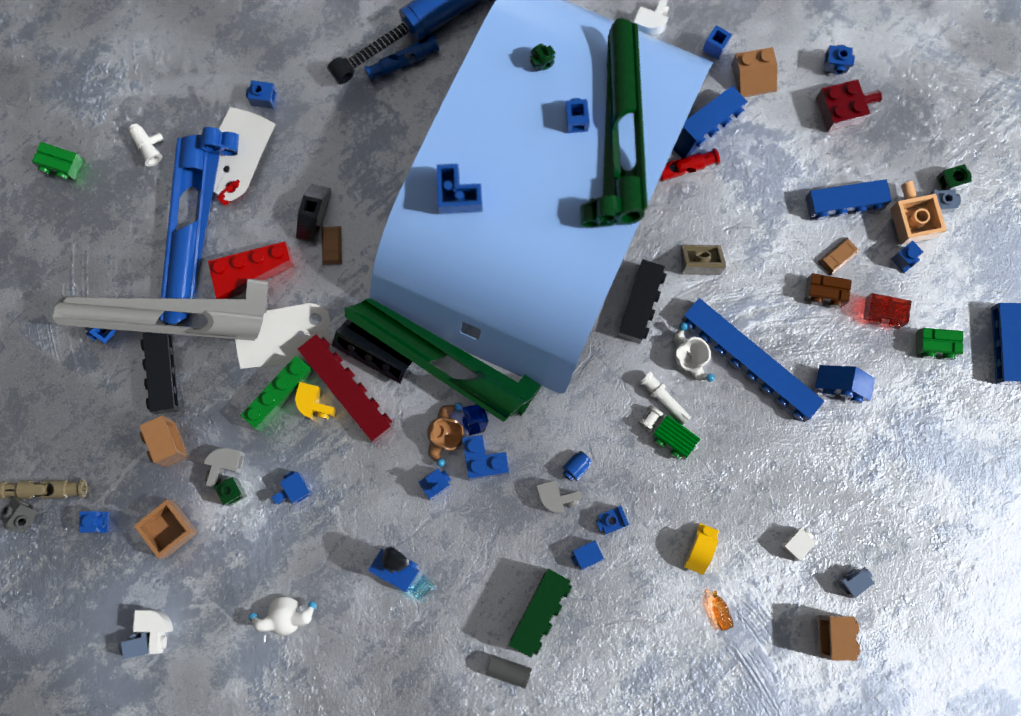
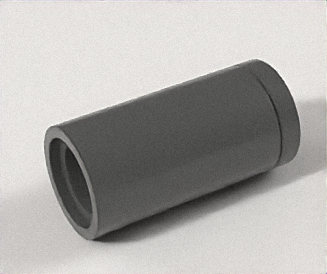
M492 655L486 675L526 689L532 668Z

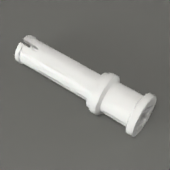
M652 371L639 382L640 385H643L651 393L650 396L657 398L681 425L691 418L665 390V385L660 384L653 376Z

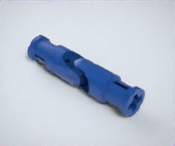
M432 35L430 39L421 43L416 42L397 51L395 54L379 59L378 63L369 67L367 65L364 66L369 80L374 82V79L382 75L387 76L402 67L424 59L425 55L434 51L439 52L440 49L435 37ZM411 53V56L407 59L405 54Z

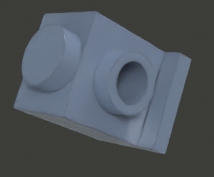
M955 189L933 190L929 194H936L942 214L953 213L961 204V197L959 194H956Z
M866 567L861 570L853 569L845 575L847 578L836 580L849 598L858 597L875 584L871 579L873 577L871 572Z
M150 632L127 636L128 641L119 643V652L123 655V659L148 654Z

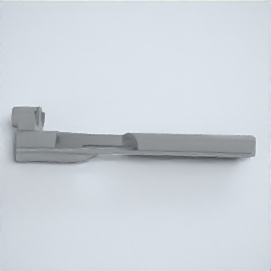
M247 279L246 299L64 296L55 304L52 319L61 326L255 341L261 330L264 313L267 312L268 280ZM164 311L203 314L208 321L204 328L156 324Z

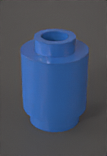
M579 451L562 467L564 470L562 474L569 481H578L589 469V464L592 461L584 452Z

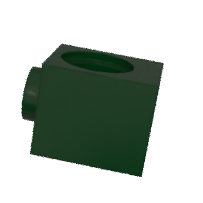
M966 164L943 170L936 177L941 190H960L972 182V175L967 169Z
M231 477L214 487L225 506H231L247 497L241 483L235 477Z

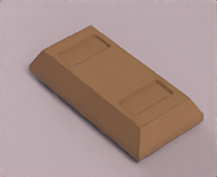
M341 226L322 227V265L342 264Z
M846 237L818 262L830 275H833L860 251Z

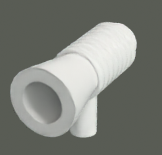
M138 124L129 126L128 134L141 152L145 166L151 167L158 164L163 156L152 144L162 141V135L158 133L148 137L142 126Z

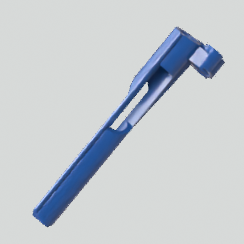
M204 127L201 135L177 138L161 298L194 299L219 158L220 155L236 156L238 154L239 135L237 133L221 132L214 127ZM195 187L198 190L195 222L176 231L180 197L187 189ZM164 311L158 319L165 325H174L190 316L191 313Z

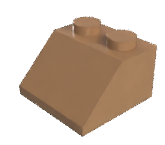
M773 47L735 54L731 65L737 90L744 98L777 92V61Z

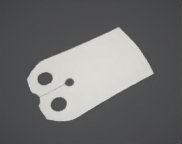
M229 108L219 130L239 135L238 154L236 156L220 155L213 192L219 195L225 189L228 182L237 180L240 181L239 187L233 193L225 192L224 200L233 201L247 190L276 125L275 123L249 111ZM229 166L230 170L229 172H224L223 168Z
M313 303L267 310L264 313L260 333L255 341L235 339L240 369L287 365L295 355L304 363L309 364L298 351V348L315 334L320 339L324 336L328 343L332 345V337L328 334V327L331 324L328 311ZM314 313L320 314L322 318L319 325H312L309 322L310 315ZM298 331L304 332L302 338L297 337Z

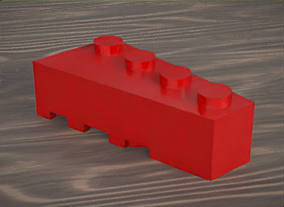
M286 241L208 261L216 299H230L244 293L247 288V279L266 280L294 266L291 251Z

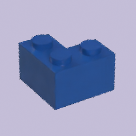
M458 164L436 165L438 208L440 214L483 212L481 183L460 184Z
M819 365L815 388L820 390L824 396L834 397L835 394H839L842 397L850 398V401L853 403L862 404L863 401H871L875 378L856 366Z
M483 435L462 438L469 481L509 474L506 452L486 455Z
M381 548L368 571L385 582L393 584L405 593L408 592L420 572L417 569L418 564L409 559V566L399 573L394 571L392 574L382 566L384 564L382 557L385 549Z

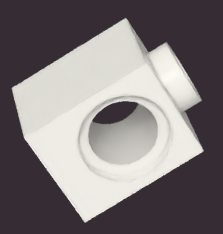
M799 528L780 547L794 561H801L817 542L813 540L814 536L807 529Z

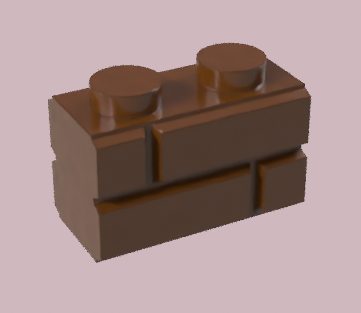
M812 273L807 278L805 300H810V303L814 305L828 303L832 308H842V306L849 303L852 281L850 279Z

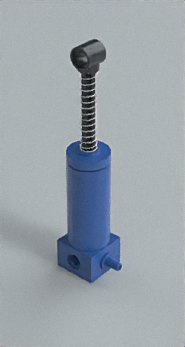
M413 0L399 9L401 24H398L397 27L394 26V29H390L391 31L386 32L385 35L379 39L377 38L376 41L373 40V43H369L364 49L361 48V51H357L358 53L353 54L352 57H337L328 64L327 69L339 85L345 84L353 77L356 67L359 68V65H363L365 61L367 62L368 59H371V57L383 49L388 48L389 45L392 46V43H396L397 40H400L406 34L408 35L409 33L416 41H420L481 0Z

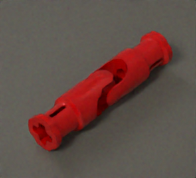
M713 148L710 152L696 153L688 156L686 159L667 162L659 181L664 182L683 176L686 173L704 170L705 167L710 165H720L718 150ZM675 165V172H672L669 167Z

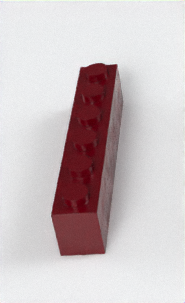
M315 334L301 345L298 351L368 438L375 444L393 429L390 426L392 420L386 413L382 415L377 410L380 407L373 397L369 400L365 395L367 390L361 382L356 384L352 379L355 377L354 373L349 367L344 369L340 364L343 360L337 352L331 353L328 349L331 345L324 336L320 339Z

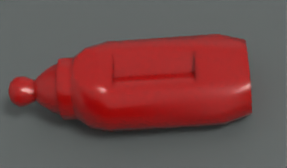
M240 181L230 182L217 195L216 198L224 206L231 202L224 200V193H233L239 187Z

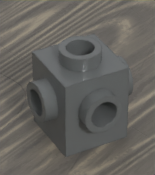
M13 497L10 503L3 508L0 519L4 523L3 527L11 532L17 530L24 533L32 525L34 517L38 512L32 504Z

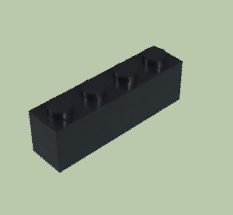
M642 259L617 337L638 344L641 343L642 339L647 338L650 328L646 326L648 320L652 321L655 313L652 307L654 302L658 303L661 294L658 288L660 284H664L667 273H664L665 266Z
M347 319L335 332L331 346L395 382L401 384L411 372L414 365L412 361Z
M151 332L143 333L141 348L145 355L142 365L147 377L144 379L145 389L148 390V398H146L147 409L155 415L180 411L173 335Z

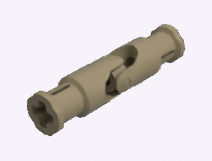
M81 479L79 482L43 480L38 483L33 481H19L18 483L2 481L0 483V499L2 500L8 497L30 499L36 496L45 499L68 498L69 496L85 498L88 492V485L85 479ZM48 483L52 484L54 487V492L50 496L48 495L51 492V486Z

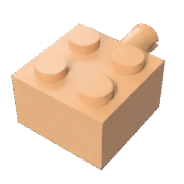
M913 181L900 185L905 200L898 201L890 208L900 245L909 244L912 240L919 242L938 238L947 231L936 194L917 197Z

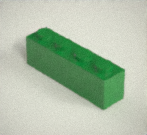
M295 355L240 416L253 428L261 431L297 392L299 382L305 383L314 371Z

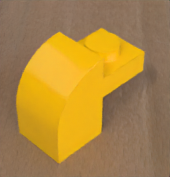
M299 382L295 396L298 410L310 420H314L315 413H317L319 418L327 420L329 417L335 418L337 410L334 407L319 404L322 389L318 386Z
M699 523L693 544L687 552L685 568L704 575L719 541L717 540L718 530Z

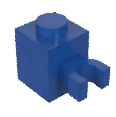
M439 468L418 482L430 500L451 487L448 483L451 481L445 470L441 472Z
M291 471L284 475V480L280 482L284 490L275 494L272 498L275 504L278 505L288 498L292 504L296 505L313 493L303 475L298 471L296 473Z

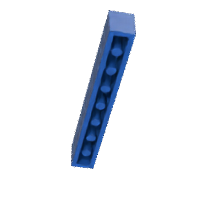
M700 298L681 319L687 324V329L697 332L699 338L715 347L714 350L717 354L727 357L730 360L729 363L734 368H740L746 373L745 376L750 381H756L764 393L771 394L777 399L776 402L780 406L793 412L792 415L797 420H803L804 422L810 420L825 402Z

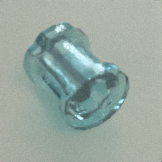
M423 575L422 580L414 588L411 587L409 591L422 603L424 597L437 587Z

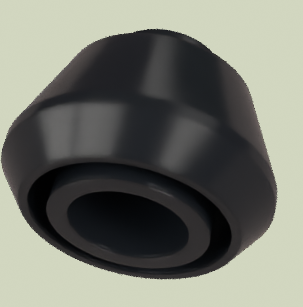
M392 546L385 548L382 557L384 564L382 566L392 574L394 571L399 573L409 566V559Z

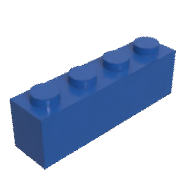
M887 179L811 190L805 197L810 219L817 218V220H824L832 215L843 217L852 212L862 214L872 209L874 211H881L886 209V206L892 201Z
M998 303L991 307L996 384L1021 385V303Z

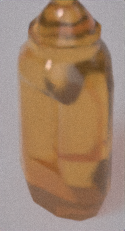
M713 591L712 610L718 627L721 631L734 627L727 603L717 595V591Z

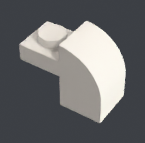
M660 0L655 12L642 6L640 7L633 22L638 24V31L649 36H656L663 32L669 18L667 17L670 8L667 6L668 0Z
M135 610L133 632H150L149 654L163 653L167 645V637L164 636L165 632L173 631L170 618L159 610Z

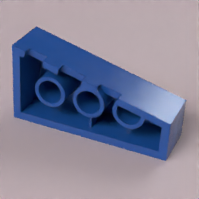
M732 85L685 121L673 150L682 159H686L707 140L714 137L720 129L726 128L733 118H739L745 112L744 107L748 101Z

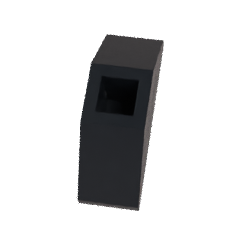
M311 184L305 192L298 211L296 239L316 243L331 188Z

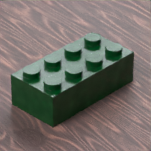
M549 568L545 571L508 646L532 658L533 654L538 655L543 645L540 642L543 634L545 636L548 635L552 628L550 621L553 615L557 617L563 606L559 604L562 597L567 598L572 586L569 585L571 580Z

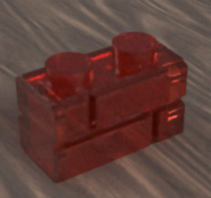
M871 293L866 298L863 319L869 320V323L873 325L885 323L889 324L890 328L900 329L909 322L912 301Z

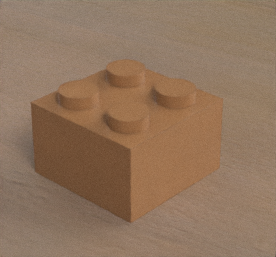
M162 415L139 425L141 432H139L140 438L144 444L146 443L148 447L147 456L154 464L168 467L189 458L175 421Z
M169 499L165 500L134 525L158 559H166L199 533L177 503Z
M818 615L820 658L831 661H858L860 645L857 643L859 623L856 621V617Z

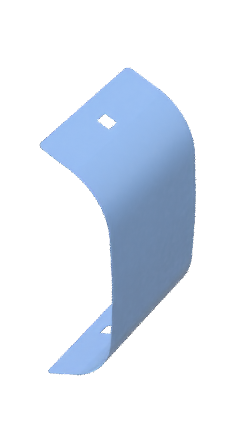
M496 0L473 41L395 200L377 250L372 271L370 298L461 350L519 376L527 375L542 386L557 393H565L601 307L640 223L638 221L630 225L618 223L608 227L585 228L581 226L580 206L589 202L591 198L603 197L607 46L609 30L615 21L566 0ZM638 31L648 204L710 67L713 66V62ZM538 44H544L547 47L551 45L556 52L554 55L555 63L544 71L539 69V67L534 69L530 63V52ZM572 98L587 99L590 120L588 132L567 133L566 101ZM633 113L625 115L618 123L620 164L627 171L631 170L636 163ZM458 164L460 184L481 183L483 212L440 214L438 208L436 165ZM465 322L480 329L479 339L462 333V323Z

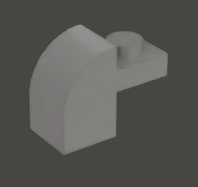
M220 448L211 452L204 461V464L211 466V469L207 471L205 476L206 486L214 488L220 484L224 469L240 473L246 453L229 448Z
M556 480L536 486L542 506L551 513L563 514L565 513L563 505L567 504V508L579 505V501L583 499L581 491L561 496Z

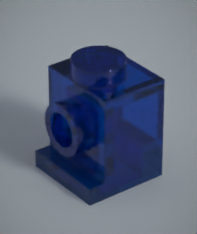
M478 405L463 407L464 417H462V422L469 435L485 432L489 422L485 410Z

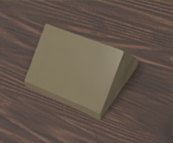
M721 245L681 246L682 275H721L725 270L726 262Z

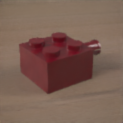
M858 79L822 88L816 97V101L827 132L864 123L870 115L868 105L882 101L881 91L876 90L864 94Z

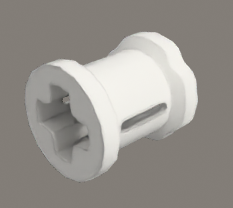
M649 405L647 413L638 423L645 429L653 432V427L660 418L664 417V414L657 408Z

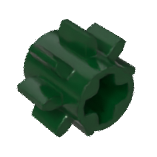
M538 44L530 52V63L534 69L539 67V69L544 71L555 63L554 55L556 52L551 45L547 47L544 44Z

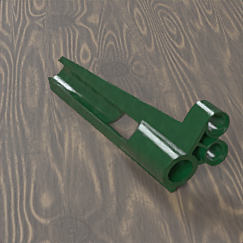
M617 18L608 35L603 197L591 198L589 202L580 206L581 226L585 228L608 227L618 223L621 225L634 224L644 217L645 210L648 209L638 24L624 18ZM633 113L636 163L631 170L627 171L620 164L618 123L625 115Z
M371 298L364 299V301L356 305L345 307V318L502 422L510 419L515 414L521 417L542 386L527 375H524L519 382H516ZM448 356L476 374L477 377L472 379H455L430 362Z

